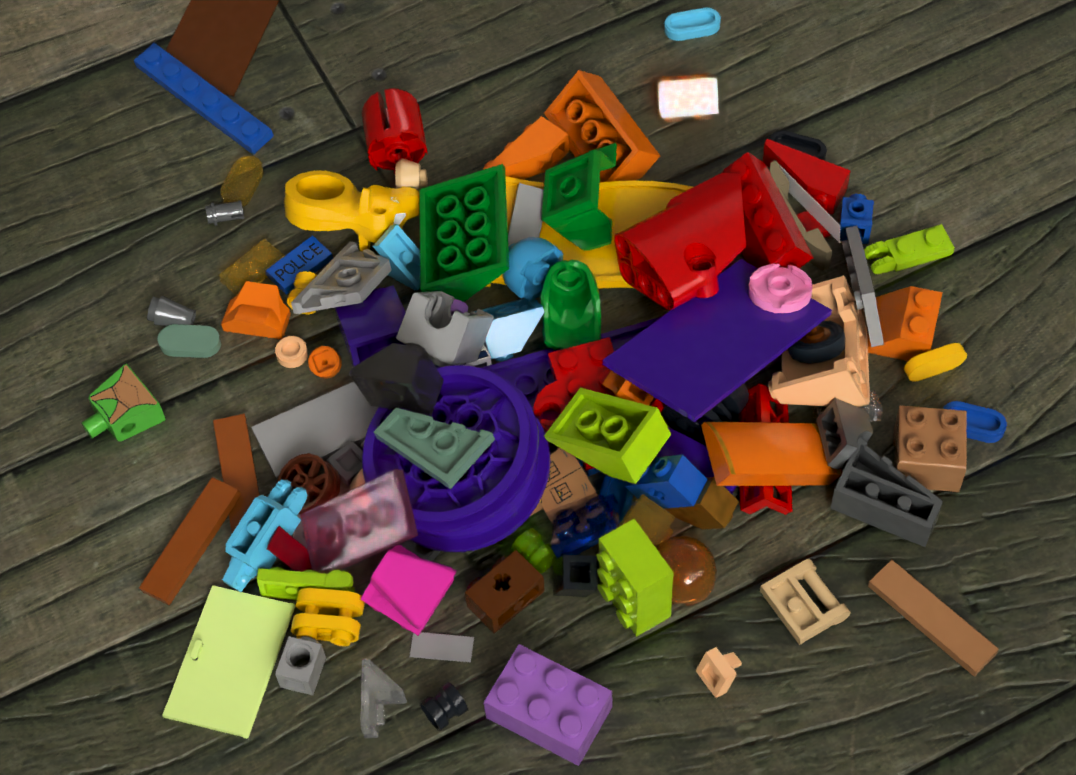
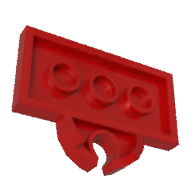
M610 337L548 353V362L555 381L546 385L537 394L534 403V414L536 417L541 416L547 410H555L560 415L580 388L617 397L613 391L602 385L611 372L610 369L603 365V359L614 352ZM556 419L539 420L545 433L549 430V428L552 426ZM583 462L585 470L594 468L589 464Z

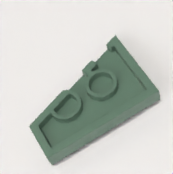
M395 408L374 431L378 440L449 489L458 482L495 440L492 432L480 430V432L466 429L462 424L454 422L451 425L435 421L431 416L400 408Z

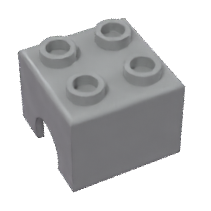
M442 291L416 292L411 297L396 339L405 343L404 349L410 353L420 356L425 353L434 357L432 362L437 366L464 365V363L476 362L478 360L494 316L477 309L476 313L471 312V316L468 312L461 313L455 311L451 317L453 296Z

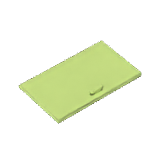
M212 585L163 712V717L241 736L245 739L249 738L296 605Z

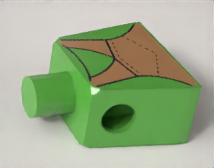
M126 363L89 395L88 399L95 414L81 424L92 439L108 429L117 441H124L165 421L166 418L160 403Z

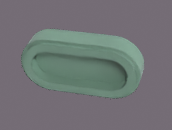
M172 324L164 327L157 337L161 351L165 355L172 357L208 358L215 355L221 348L219 333L211 326Z

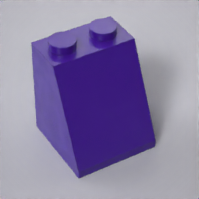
M394 285L374 289L362 303L335 307L337 321L357 380L367 375L372 376L418 362L417 355L405 350L406 344L396 339L406 312Z

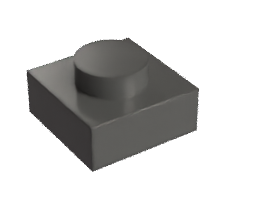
M350 441L326 459L337 470L340 479L348 487L362 469L363 451L353 441Z

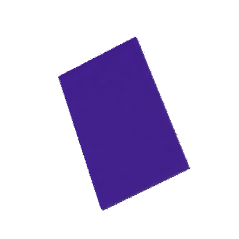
M740 259L717 276L719 284L717 294L709 298L695 297L670 310L603 359V365L695 422L832 314V309L812 298L805 307L791 313H773L761 309L751 301L748 294L750 276L758 268Z

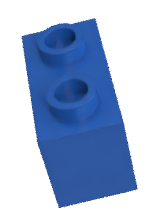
M682 454L655 457L636 484L626 482L624 486L649 510L694 506L708 479Z

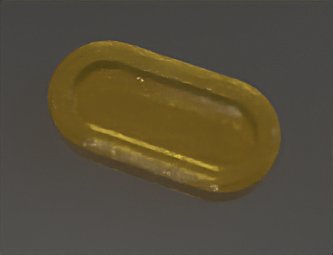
M244 156L236 160L220 190L223 203L241 200L242 207L250 202L264 174L262 163L258 158Z

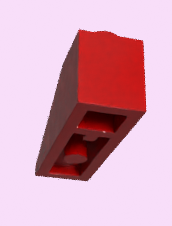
M766 139L763 162L770 168L771 162L777 161L827 213L833 215L848 189L851 170Z

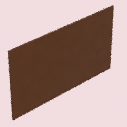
M191 0L165 51L224 95L234 97L279 0Z

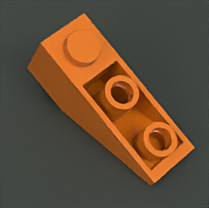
M541 116L533 124H529L515 141L509 142L503 149V152L494 160L488 161L483 170L503 164L507 177L522 180L544 173L545 170L554 167L569 153L568 133Z

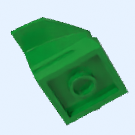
M616 143L590 150L588 153L545 170L541 220L583 251L609 245L612 241L613 221L598 209L600 171L616 166Z

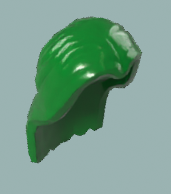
M578 260L556 262L546 274L540 295L541 305L544 309L542 316L544 343L552 349L562 350L600 340V294L593 273L586 264Z

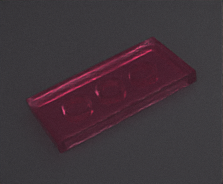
M394 469L300 514L312 570L326 573V575L333 570L345 569L418 536L404 472L400 469Z

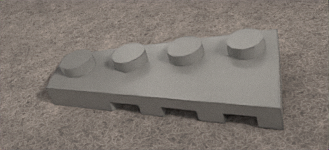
M858 225L845 228L847 240L842 241L856 307L857 310L863 309L871 347L884 345L875 292Z

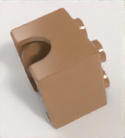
M899 405L893 431V445L896 446L894 467L906 477L910 475L928 490L959 492L967 470V411Z

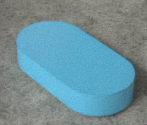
M700 8L673 13L665 19L664 32L668 38L675 41L710 36L717 33L720 29L721 17L712 8Z

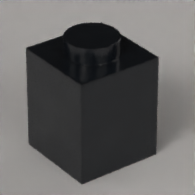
M562 555L553 562V596L587 597L597 591V556Z

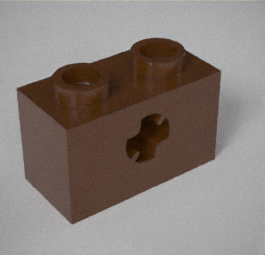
M515 550L508 557L505 555L499 558L494 563L490 572L484 577L475 578L468 585L465 592L467 607L495 634L545 591L544 577Z

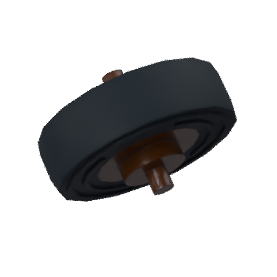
M824 320L788 348L789 354L792 359L801 363L811 364L831 360L840 355L845 349V333L839 324Z

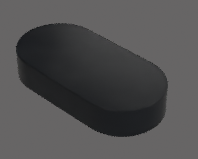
M784 130L776 131L769 137V140L824 161L826 159L827 148L818 139Z

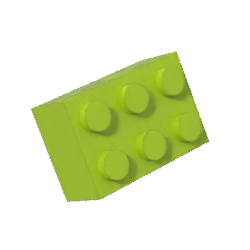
M635 518L600 537L599 553L597 554L599 561L597 573L600 583L597 587L606 602L612 601L617 608L616 615L625 629L630 627L637 637L671 617L673 571Z

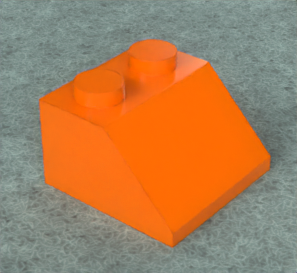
M909 286L876 297L884 345L871 347L867 333L868 353L909 361L918 354L930 351L943 292Z

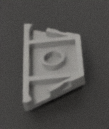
M350 241L291 302L294 314L362 303L391 272L389 259L381 255H375L369 249H365L362 252L358 250L357 243Z

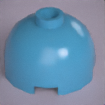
M527 237L508 247L509 270L503 273L502 277L505 284L518 297L531 301L541 295L548 270L556 262L563 260V252L543 238Z

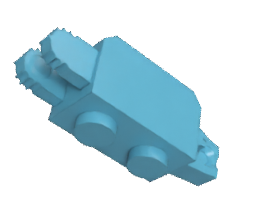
M281 479L268 497L264 495L255 497L226 542L225 552L232 556L229 562L230 566L222 579L226 584L242 592L249 581L258 574L259 568L270 569L273 566L277 557L266 548L278 526L292 536L301 521L297 515L307 499L306 489L296 487L292 491L291 482Z

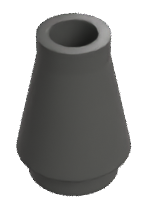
M162 295L160 298H152L147 320L154 322L155 326H168L172 324L193 325L196 310L189 309Z

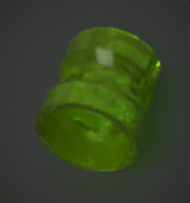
M534 528L523 532L511 547V553L517 550L540 574L545 572L558 556L557 550L549 543L544 544L542 535Z

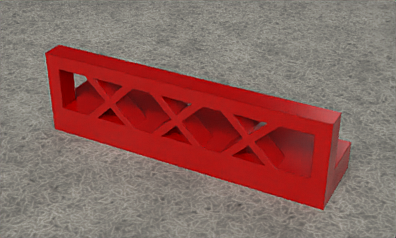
M760 383L748 390L749 401L738 417V422L789 423L788 405L780 404L777 399L774 400L769 392V387ZM770 401L776 403L777 416L770 406ZM740 486V510L752 514L764 507H769L785 515L793 512L792 486H775L780 494V500L773 497V486Z

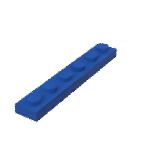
M153 43L134 60L139 70L252 155L274 137L272 129L156 43Z

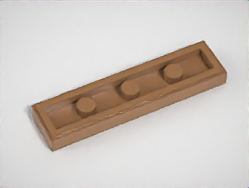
M893 560L869 581L868 587L974 677L997 655L999 649Z

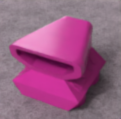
M396 543L392 550L389 549L374 571L370 583L360 600L370 605L374 611L383 613L399 623L403 629L419 636L450 588L457 571L449 566L422 559Z

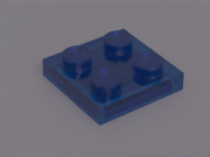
M612 493L605 497L604 495L593 497L586 503V506L575 511L574 509H567L553 520L551 548L557 558L596 541L619 527V503L615 495Z

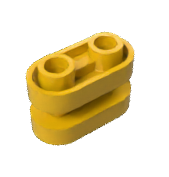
M318 588L300 589L297 595L296 607L305 613L293 616L291 632L298 639L301 636H307L315 640L330 641L337 646H349L352 642H356L359 639L361 624L352 618L363 615L365 602L360 600L362 597L360 594L350 591Z

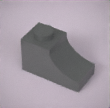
M836 398L816 419L827 465L838 470L858 449L857 441L859 437L868 442L873 434L867 410Z

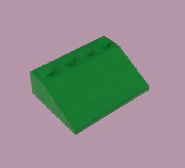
M503 164L420 189L421 291H442L453 296L454 299L464 302L509 270L506 174Z

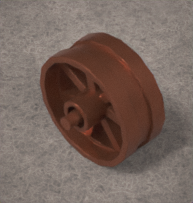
M310 453L301 454L289 460L281 469L277 479V483L281 479L290 481L292 489L296 487L306 489L308 496L305 506L298 513L305 517L319 516L328 511L336 502L340 492L341 480L337 470L321 457ZM321 465H323L325 473L317 476ZM311 466L310 471L307 475L305 469Z

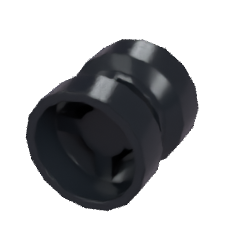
M450 682L441 686L438 694L434 697L428 696L419 702L425 716L438 731L448 726L449 720L452 717H459L468 711L465 700Z

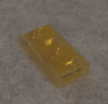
M264 238L218 275L220 282L237 296L246 281L261 283L268 278L265 270L285 255Z

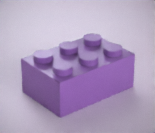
M519 644L485 699L484 707L487 719L579 766L612 709V691Z

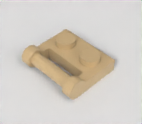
M811 559L800 562L760 587L761 594L799 645L832 625L843 622L851 614L846 605L838 602L815 572L816 566ZM804 579L828 612L822 614L798 580Z

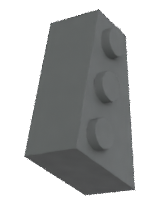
M859 437L857 441L858 449L849 458L834 489L831 509L926 547L937 522L943 501L910 475L906 477L892 466L891 460L885 456L880 457L867 446L868 443L864 439Z

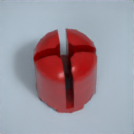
M390 88L385 89L387 109L384 106L382 95L380 92H376L365 102L361 113L370 165L377 171V167L384 170H394L395 175L396 163L398 161L407 159L419 163L425 156V153L428 154L417 100L408 91Z

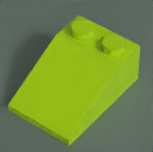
M580 388L544 437L547 441L609 477L636 484L669 439L671 432L657 407Z

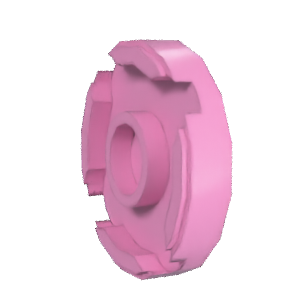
M769 264L758 268L750 276V282L748 283L749 298L756 306L765 311L791 313L802 309L809 303L812 297V280L806 272L796 266L788 265V268L780 267V264Z

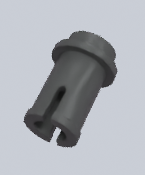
M241 200L214 205V202H211L210 206H205L208 224L214 223L215 226H218V222L244 219Z

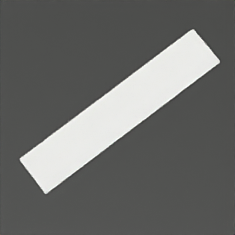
M781 167L790 182L789 193L840 243V225Z

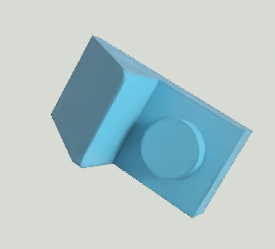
M398 224L391 225L373 245V248L381 256L389 259L391 272L388 276L413 290H418L421 287L420 250Z

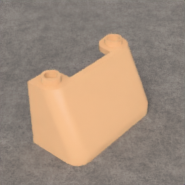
M844 276L813 284L811 298L832 309V314L825 321L835 322L842 327L845 333V349L840 355L831 360L811 364L801 363L792 359L787 349L782 353V372L773 373L772 380L768 382L771 397L774 400L777 399L780 404L829 406L835 398L857 407L869 405L868 337L863 310H857L854 293Z

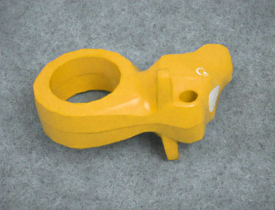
M309 171L298 174L286 183L285 217L291 224L304 230L334 231L347 228L353 229L359 236V248L363 252L365 249L370 250L371 242L376 243L391 225L398 224L402 229L407 220L419 216L420 194L419 191L411 187L394 189L380 185H372L368 188L363 187L362 192H359L348 178L338 173Z

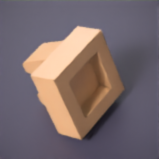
M717 647L705 652L696 672L714 697L717 698L727 693L737 675L734 669L741 666L742 662L734 652L722 655Z

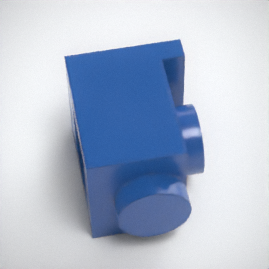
M852 194L849 198L843 197L839 223L840 241L847 240L846 227L858 225V229H864L859 230L862 244H869L874 200H867V197L862 194Z

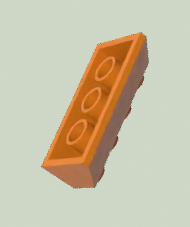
M578 70L544 112V115L551 123L568 133L569 149L575 157L588 153L590 150L599 149L614 143L617 144L616 166L600 171V182L636 181L642 178L660 157V154L601 76Z

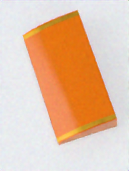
M704 422L701 424L717 486L830 485L842 475L841 468L838 470L827 465L816 423Z

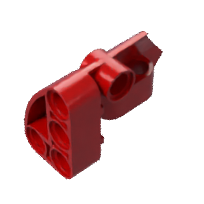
M720 173L673 197L668 202L666 209L615 234L614 242L618 266L625 282L668 310H673L695 297L709 298L717 294L719 291L717 276L746 248L741 173Z

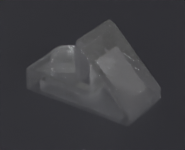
M362 659L361 728L364 738H379V725H385V705L405 704L407 701L401 687L370 659Z

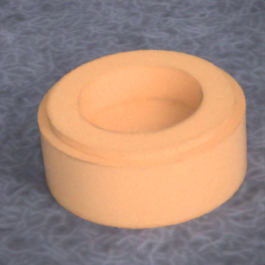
M284 337L275 347L278 362L286 368L299 367L307 360V346L300 337Z

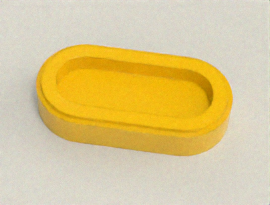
M950 343L914 356L905 364L904 372L910 381H921L958 367L966 360L967 353L960 343Z

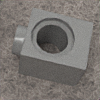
M301 636L300 639L288 637L275 673L280 688L309 695L314 694L326 660L322 644L307 636ZM300 659L310 660L303 667L294 666Z

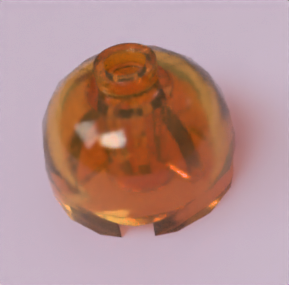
M687 536L672 537L658 546L657 550L673 571L672 604L674 605L675 602L686 603V606H690L705 600L713 591L717 576L715 558L709 547L700 540Z

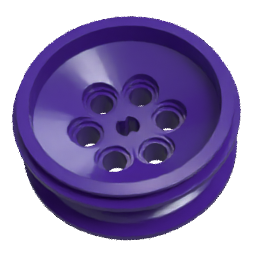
M452 365L435 368L416 375L400 385L383 401L367 429L362 453V468L365 483L372 498L386 514L392 525L403 536L417 545L443 552H466L485 548L501 541L516 531L530 517L537 507L548 482L551 464L549 442L544 437L546 433L535 416L529 401L515 384L505 377L486 369L465 365ZM395 408H400L431 416L435 421L451 425L454 422L462 424L466 429L480 432V430L492 432L495 440L490 444L488 450L464 474H468L466 478L458 481L449 489L433 477L426 480L429 474L378 440L374 431ZM477 422L474 426L468 428L470 424Z

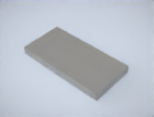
M369 375L256 424L251 428L277 480L281 469L286 463L298 455L310 453L327 461L326 459L350 441L360 446L365 440L367 429L374 414L383 401Z

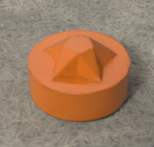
M319 346L311 352L308 365L316 376L328 379L334 377L340 371L342 359L335 349L329 346Z

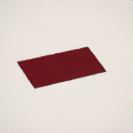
M278 526L266 548L294 571L315 570L320 561L318 557L280 526Z

